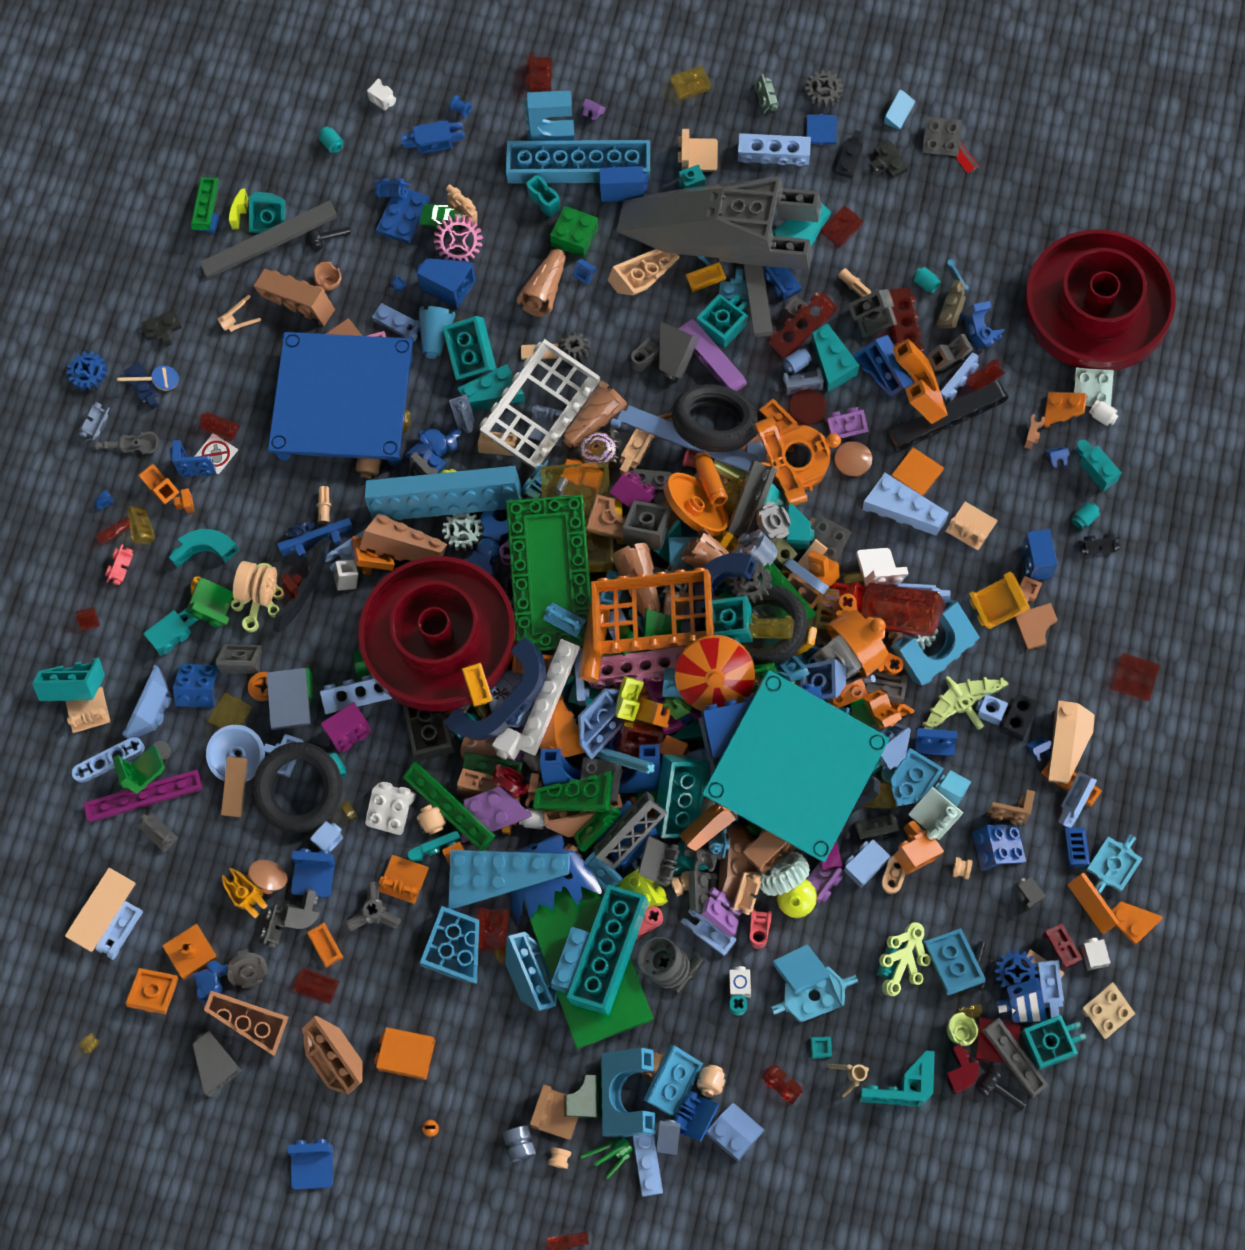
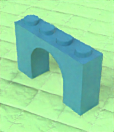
M571 91L528 92L527 100H524L528 140L575 141L573 120H546V118L572 116Z
M947 599L934 610L946 632L944 646L937 654L927 657L915 638L904 635L891 646L896 656L902 659L903 667L914 683L922 686L928 684L937 673L944 671L950 662L958 659L962 652L971 648L980 638L957 601Z
M636 1048L601 1053L603 1136L621 1138L655 1134V1113L647 1111L628 1112L621 1101L622 1086L629 1076L635 1073L654 1071L653 1050Z

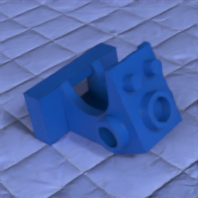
M990 301L973 304L962 311L959 316L961 321L965 320L969 338L977 349L985 346V348L989 347L1003 337L1001 333L1005 331V329L991 330V328L986 326L984 316L992 308Z

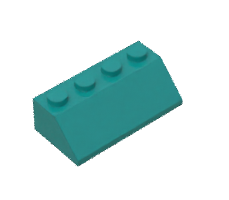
M663 755L656 803L665 809L667 814L655 826L657 834L661 838H681L679 835L701 815L704 799L701 793L702 787L706 783L708 761L685 755ZM655 810V816H654V817H656L657 814L659 813L657 810Z

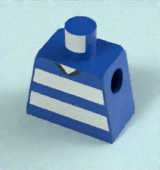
M1039 978L1008 987L1009 999L997 1001L999 1013L1011 1011L1013 1021L1016 1023L1043 1022L1047 1020Z

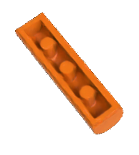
M590 605L578 678L595 684L599 680L603 654L598 655L594 650L592 605ZM610 609L600 610L601 623H608ZM601 628V641H605L607 628Z

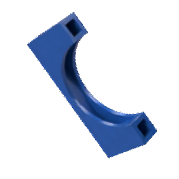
M814 683L802 685L804 690L823 700L820 686L814 687ZM753 696L745 697V702L737 703L736 700L724 702L725 706L717 707V704L705 706L706 710L701 711L710 758L714 759L722 756Z
M660 744L640 745L637 758L653 763L655 765L654 772L646 774L626 768L623 770V775L620 778L618 793L653 792L658 790L662 765ZM561 748L541 749L540 767L544 787L558 783L565 784L569 783L570 780L581 779L582 771L567 762L561 752Z

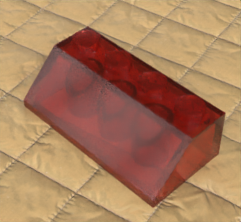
M869 583L862 599V616L865 619L868 617L883 619L886 624V631L933 637L946 604L939 591Z

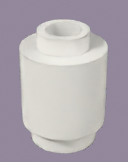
M1097 400L1089 411L1094 419L1106 426L1109 424L1113 425L1118 418L1117 410L1103 401L1099 402Z
M526 808L527 811L532 813V817L519 821V825H524L525 828L543 830L545 826L544 810Z

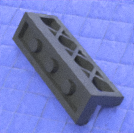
M752 461L726 529L727 532L740 537L744 533L749 534L754 531L757 524L756 514L758 509L765 503L777 468Z
M646 791L594 846L596 857L614 870L667 814L666 810L655 803L653 796ZM652 807L659 812L656 817L647 818V813ZM645 823V828L641 832H634L633 827L636 824ZM631 837V843L628 846H620V841L623 838ZM610 852H618V857L613 862L606 858Z

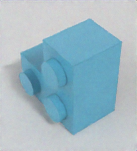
M950 770L947 776L943 775L935 789L957 807L971 781Z

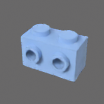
M874 840L870 843L865 842L859 848L860 853L856 857L852 855L844 863L846 865L844 872L861 888L890 859V855Z

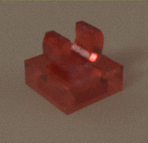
M288 573L282 575L281 582L291 598L296 597L298 594L296 590L302 581V577L299 573L292 578Z
M95 607L76 611V618L81 630L100 627Z

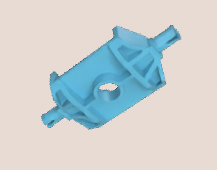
M826 967L830 973L829 978L796 994L785 983L784 1001L771 1006L773 1014L775 1015L786 1010V1012L788 1011L801 1023L843 1007L845 989L847 986L858 983L856 975L841 979L830 967ZM811 991H817L820 994V999L812 1001L809 999L808 994Z

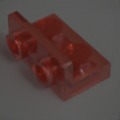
M530 52V59H527V69H530V74H526V83L530 85V91L551 92L552 57H535L534 52Z
M478 908L476 918L479 920L478 949L483 951H504L509 911L505 909L487 910Z

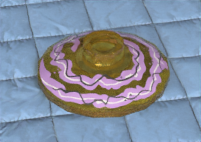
M593 432L582 439L579 445V453L581 459L586 464L601 467L613 460L616 455V445L608 434ZM595 445L601 446L598 449L594 448Z

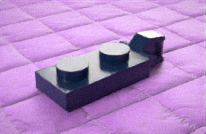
M140 362L123 370L126 377H148ZM129 381L141 402L145 403L148 401L152 409L159 407L154 398L158 396V392L151 381Z

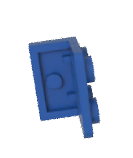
M173 440V447H170L169 452L179 476H211V474H216V468L210 456L187 457L181 441Z
M208 664L180 665L173 686L175 706L214 708L213 687L218 667Z
M986 825L972 832L981 870H989L1000 864H1022L1026 861L1017 825Z
M309 849L293 851L292 860L295 866L291 888L292 894L303 896L305 887L313 888L318 897L329 898L332 891L336 860L333 854L326 850H319L318 853L311 852Z
M325 1139L314 1140L312 1144H306V1141H293V1145H288V1154L291 1155V1187L293 1189L330 1188L333 1186L332 1144L327 1143Z

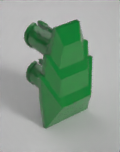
M423 204L420 224L430 226L433 230H438L437 225L444 226L441 222L442 219L448 223L447 217L451 216L452 220H455L454 215L457 214L458 220H461V216L465 215V213L457 211L456 208L448 207V205ZM459 225L452 226L455 231L459 230Z

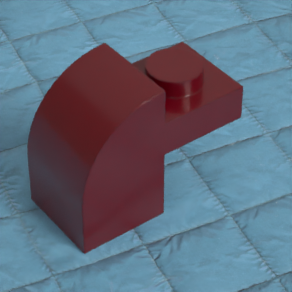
M961 1045L951 1050L959 1068L945 1075L953 1095L970 1088L979 1074L978 1062L969 1063V1053Z

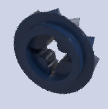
M309 521L293 525L287 528L288 531L285 534L291 538L313 530L314 522L309 523Z

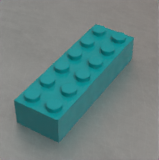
M607 885L566 997L572 1005L609 1016L649 905L646 895Z

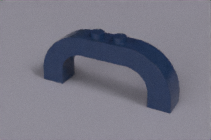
M728 553L713 559L704 567L708 569L711 575L712 600L716 589L725 579L740 577L751 580L757 563L752 556L741 553ZM704 582L695 583L693 596L705 595ZM705 600L694 601V614L706 613ZM689 602L684 607L683 615L690 614ZM706 617L695 618V632L703 630ZM690 619L682 620L681 633L691 632Z
M523 637L511 650L523 666V678L515 690L484 720L474 721L465 711L456 708L444 721L452 731L471 740H489L502 734L508 727L513 726L518 721V717L530 709L531 703L541 692L546 678V665L543 655L531 640Z

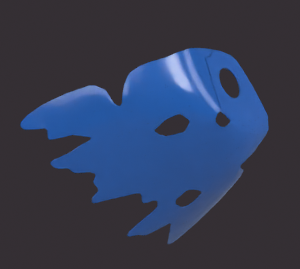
M558 834L539 840L515 851L570 854V872L573 875V878L569 880L561 876L511 891L512 912L516 925H518L519 915L522 916L524 899L529 918L531 919L533 913L537 911L539 904L542 906L547 905L550 910H553L555 891L561 892L562 886L568 889L577 905H579V900L582 899L581 887L598 894L602 893L595 876L579 855L573 850L563 849L562 835ZM537 845V848L535 850L531 849L532 847Z

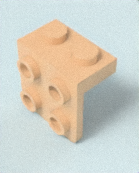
M682 129V136H678V147H682V152H678V163H682V170L699 164L702 172L717 171V139L689 138V129Z

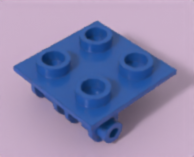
M690 1091L689 1094H686L683 1104L687 1107L680 1106L685 1112L678 1111L677 1113L680 1115H676L674 1121L680 1123V1134L702 1141L720 1104L699 1097L696 1093Z

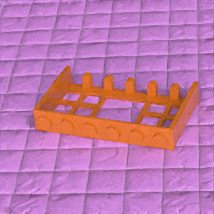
M695 568L693 571L676 570L674 573L667 574L666 572H656L655 575L648 576L646 574H637L635 577L629 578L627 576H618L616 579L611 580L599 578L597 581L591 582L593 646L598 655L687 646L698 638L714 635L711 575L708 569ZM704 582L705 595L693 596V583ZM688 583L689 596L675 598V585ZM670 585L672 634L638 638L636 589ZM632 589V602L618 604V591ZM613 591L614 604L600 606V593ZM695 600H705L706 613L694 614ZM689 601L690 614L676 616L675 603ZM632 607L633 620L619 622V608ZM614 609L615 622L601 623L600 610ZM706 617L707 631L695 632V618ZM690 619L691 632L677 634L676 620ZM633 625L634 638L620 639L619 626ZM615 627V640L601 641V628Z

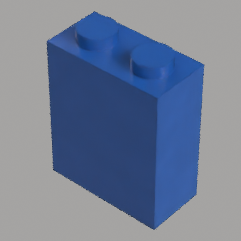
M643 166L600 168L601 202L623 201L644 196V193H647V173H643Z

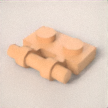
M448 185L446 191L449 192L447 194L448 206L465 213V221L469 217L472 218L470 225L474 222L477 223V211L469 198H465L458 188Z

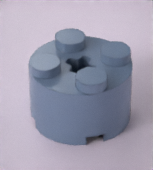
M760 529L749 534H742L738 538L739 543L732 551V553L752 556L758 566L760 564L765 566L767 563L771 565L778 554L776 546Z

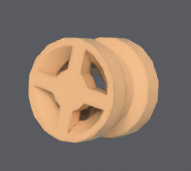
M956 857L952 877L962 876L964 879L969 880L972 860L963 861L961 858Z
M551 1147L550 1152L552 1156L548 1160V1165L568 1169L567 1160L571 1156V1152Z

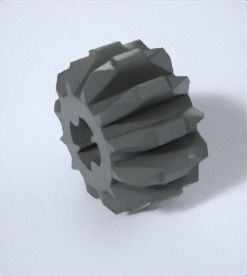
M575 331L573 336L567 333L566 339H561L559 349L573 359L583 362V357L588 358L589 340L584 338L582 333L579 336L576 335Z

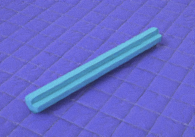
M604 747L595 756L646 774L654 772L655 765L653 763Z

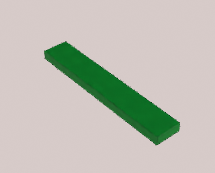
M413 762L403 778L432 806L438 807L441 814L480 851H486L495 835L417 762Z

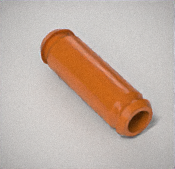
M707 452L697 453L694 456L693 463L709 502L713 506H722L726 503L728 496L711 455Z

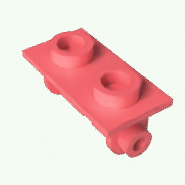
M123 544L119 549L115 548L111 558L114 559L113 565H109L105 576L108 577L106 583L110 579L113 580L112 583L115 585L123 583L127 570L121 568V565L129 567L133 557V550L128 548L123 550Z

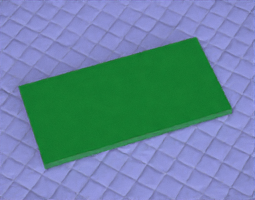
M583 495L506 501L516 645L523 637H526L538 647L540 652L556 651L560 640L563 639L580 646V649H582L590 605H592ZM552 602L586 620L577 638L543 620L546 614L545 610Z
M562 886L561 892L555 891L553 910H550L547 905L542 906L539 904L537 911L533 913L530 921L551 979H553L571 928L575 927L591 932L605 894L602 888V893L598 894L581 887L582 899L579 900V905H577L568 889ZM524 899L523 902H524V905H525L526 910H527V913H528V909H527L526 902H525V899ZM629 958L609 1016L572 1005L566 998L568 994L556 990L577 1049L654 1021L631 958Z

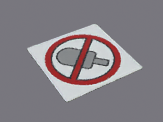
M213 433L194 457L210 456L216 468V473L220 474L238 449Z

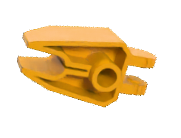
M230 868L229 870L234 876V882L229 877L222 875L224 888L235 906L246 909L256 918L259 914L253 905L257 902L263 909L268 906L262 899V888L250 881L246 875Z

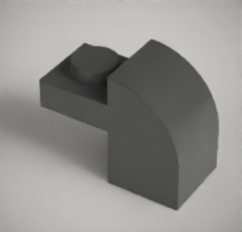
M960 334L949 345L937 346L927 355V358L935 371H946L964 362V357L973 348L965 334Z
M305 887L301 906L285 904L281 924L284 927L303 929L311 926L317 920L320 912L313 909V906L317 904L318 895L313 888Z

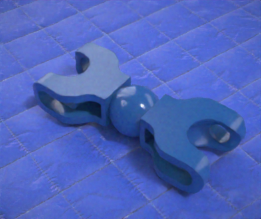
M498 510L483 512L481 523L484 527L482 534L484 539L480 540L477 544V552L474 551L470 558L464 559L484 569L495 580L496 577L493 572L495 563L493 560L499 556L500 547L509 540L507 520L503 522L497 521Z

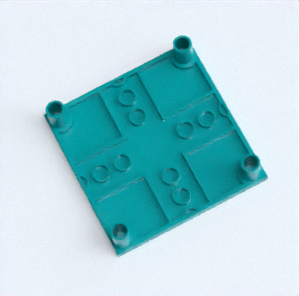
M767 670L765 676L760 679L757 691L708 782L703 785L701 795L825 863L890 738L776 673Z

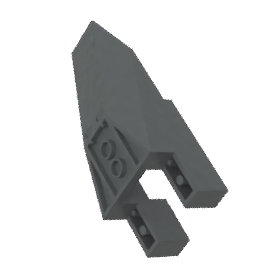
M781 176L672 190L623 200L617 233L665 253L719 258L720 262L809 270L812 257L810 240L773 236L772 224L776 208L779 219L819 222L821 212L819 191L783 188Z

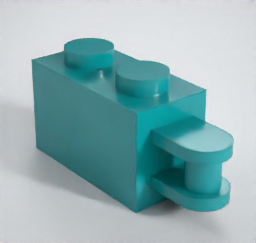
M1080 440L1075 449L1081 458L1079 465L1104 492L1118 482L1121 471L1098 445L1092 447L1086 440Z
M186 609L179 614L172 611L143 633L160 656L171 652L176 644L185 641L189 634H191L189 627L197 622L198 619L185 612Z

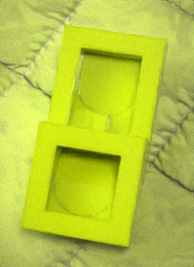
M245 189L239 191L230 210L229 222L232 230L239 229L240 214H246L248 210V196Z
M624 676L616 705V717L634 722L641 704L637 700L644 682Z

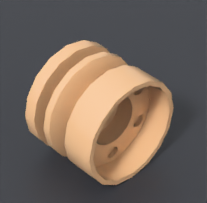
M242 561L234 578L233 598L243 602H249L252 598L254 604L260 603L262 606H268L276 589V568H267L266 565H261L258 569L256 563Z

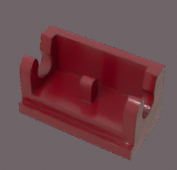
M1062 923L1042 934L1044 939L1048 938L1060 959L1062 971L1068 967L1075 966L1082 960Z

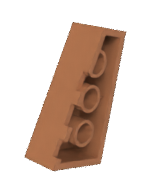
M264 269L254 284L260 296L278 305L283 303L285 307L293 312L298 310L309 320L315 318L319 321L318 324L322 326L326 325L335 311L334 306L322 287L318 285L312 286L304 280H295L290 275H281L276 270Z
M378 514L364 531L359 549L366 551V548L376 550L375 554L383 555V553L393 555L396 560L407 559L411 562L426 557L443 556L447 544L437 538L424 534L422 531L412 529L385 515Z
M763 829L759 837L745 847L743 853L746 859L763 875L782 860L783 853H791L796 847Z
M214 991L210 992L204 1011L275 1056L289 1017Z

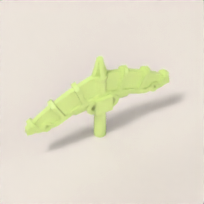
M947 676L945 679L949 690L944 695L940 694V700L936 706L930 708L931 714L927 722H923L924 729L937 728L949 716L955 713L966 712L977 730H980L984 725L972 707L976 701L982 699L986 694L993 695L1009 685L1008 682L1003 678H1000V680H987V677H984L983 680L970 681V679H967L965 683L956 684Z

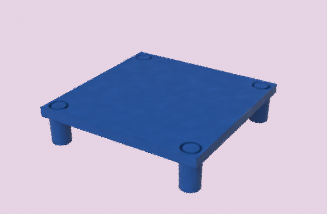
M284 332L268 447L269 453H275L281 461L288 460L291 454L386 459L389 466H398L401 463L400 449L410 364L413 362L412 338Z

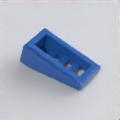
M1065 828L1068 868L1088 867L1090 860L1085 828ZM1081 833V837H1071L1070 834ZM1071 841H1081L1082 844H1071ZM1082 848V851L1073 852L1072 849ZM1073 856H1083V859H1074Z

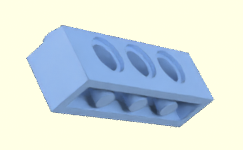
M739 133L738 162L809 165L811 137Z
M371 675L361 677L362 681L354 682V679L343 681V685L337 687L335 684L326 685L324 690L320 691L325 714L341 711L353 702L358 707L392 698L384 691L377 692L375 690L374 684L376 682ZM358 686H363L366 689V695L358 696L355 689ZM338 691L346 692L347 699L345 701L337 699Z

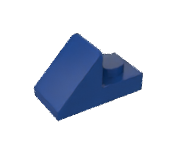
M417 443L405 455L410 459V456L417 452L420 457L425 458L430 468L437 469L438 473L447 465L445 461L433 453L434 443Z

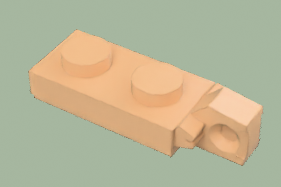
M637 428L635 429L621 455V475L630 472L631 468L636 469L654 435Z

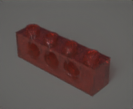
M910 287L890 289L889 292L894 304L892 310L897 325L892 326L895 346L909 339L924 354V345L919 340L921 328L920 326L917 327L916 323L918 321V312L914 310L913 306L915 305V295L911 294ZM906 323V324H909L910 326L905 327V326H903L902 324Z
M823 291L820 294L818 292L810 298V304L799 308L796 312L798 315L793 320L789 318L783 324L784 328L780 332L775 331L769 337V345L783 360L791 355L812 335V332L816 331L838 310V307ZM814 307L820 308V315L812 316L810 313L811 309ZM800 320H805L807 322V327L805 329H799L797 327V323ZM786 333L794 335L791 342L784 341L783 337Z

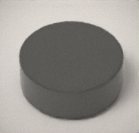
M157 741L153 744L158 748L162 761L170 757L171 748L168 743Z

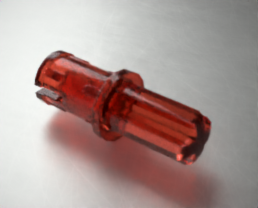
M127 516L114 525L111 523L110 527L96 534V538L100 544H103L115 536L119 537V534L133 527V524Z
M587 1231L570 1235L566 1233L564 1236L547 1239L548 1250L565 1248L571 1250V1247L589 1245Z

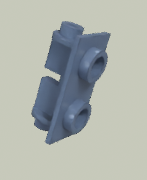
M467 394L449 400L458 429L462 428L466 433L472 432L475 419Z
M98 402L91 405L86 416L92 420L84 419L79 428V435L84 437L85 441L94 440L98 437L102 423L108 418L109 407L101 408L102 405Z

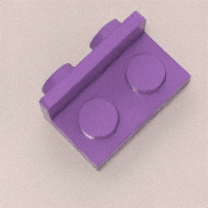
M858 407L849 408L847 413L840 414V411L829 413V417L825 418L830 434L836 433L840 438L869 432L864 410H858Z
M819 862L807 878L816 889L817 905L821 901L825 903L831 895L829 891L833 885L837 886L842 880L841 868L822 871L821 863Z

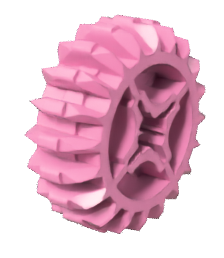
M457 214L454 215L455 220L448 216V223L442 219L441 222L444 226L437 225V229L440 232H434V235L439 237L434 239V243H440L435 248L436 250L442 249L439 255L442 256L446 253L445 260L451 257V260L455 261L458 258V261H462L461 258H464L465 261L469 262L467 257L469 255L474 259L475 256L472 252L479 253L480 251L476 246H482V243L477 240L483 239L482 235H477L481 232V229L477 228L474 230L477 223L474 222L470 225L472 218L469 217L465 221V215H462L461 220H458ZM463 225L467 228L462 231H455L452 226ZM448 231L451 235V240L444 246L443 237L445 232ZM472 232L473 241L471 246L468 247L465 239ZM454 234L462 236L461 240L463 245L461 243H458V241L457 243L454 242ZM455 247H461L464 250V252L453 253L449 250Z

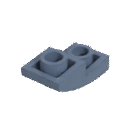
M673 1120L660 1121L657 1152L677 1155L680 1123H676Z

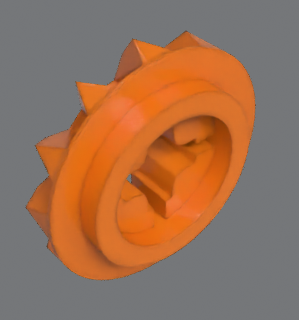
M259 672L250 679L248 691L254 700L261 702L269 701L268 688L263 693L261 688H258L263 686L264 681L268 686V672Z

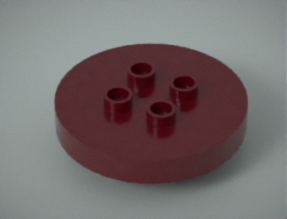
M1101 229L1075 232L1060 238L1047 247L1031 269L1024 294L1025 317L1038 343L1059 361L1075 368L1117 371L1131 367L1146 359L1158 348L1165 338L1173 320L1176 307L1174 282L1162 259L1150 247L1134 237L1116 231Z
M426 557L408 562L396 568L385 576L373 589L360 617L359 646L372 678L391 698L401 704L419 710L448 711L472 703L462 668L481 663L490 691L500 682L513 659L511 650L516 646V625L512 607L506 593L488 572L471 562L454 557Z

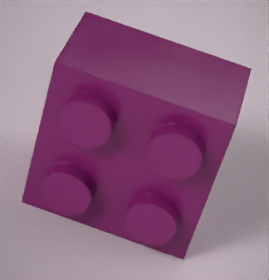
M633 471L622 474L609 492L629 508H631L634 500L653 503L659 495L655 492L657 489L649 483L644 484L640 481L641 477Z
M354 702L321 723L326 735L338 753L349 750L353 743L358 740H364L371 732L366 719Z

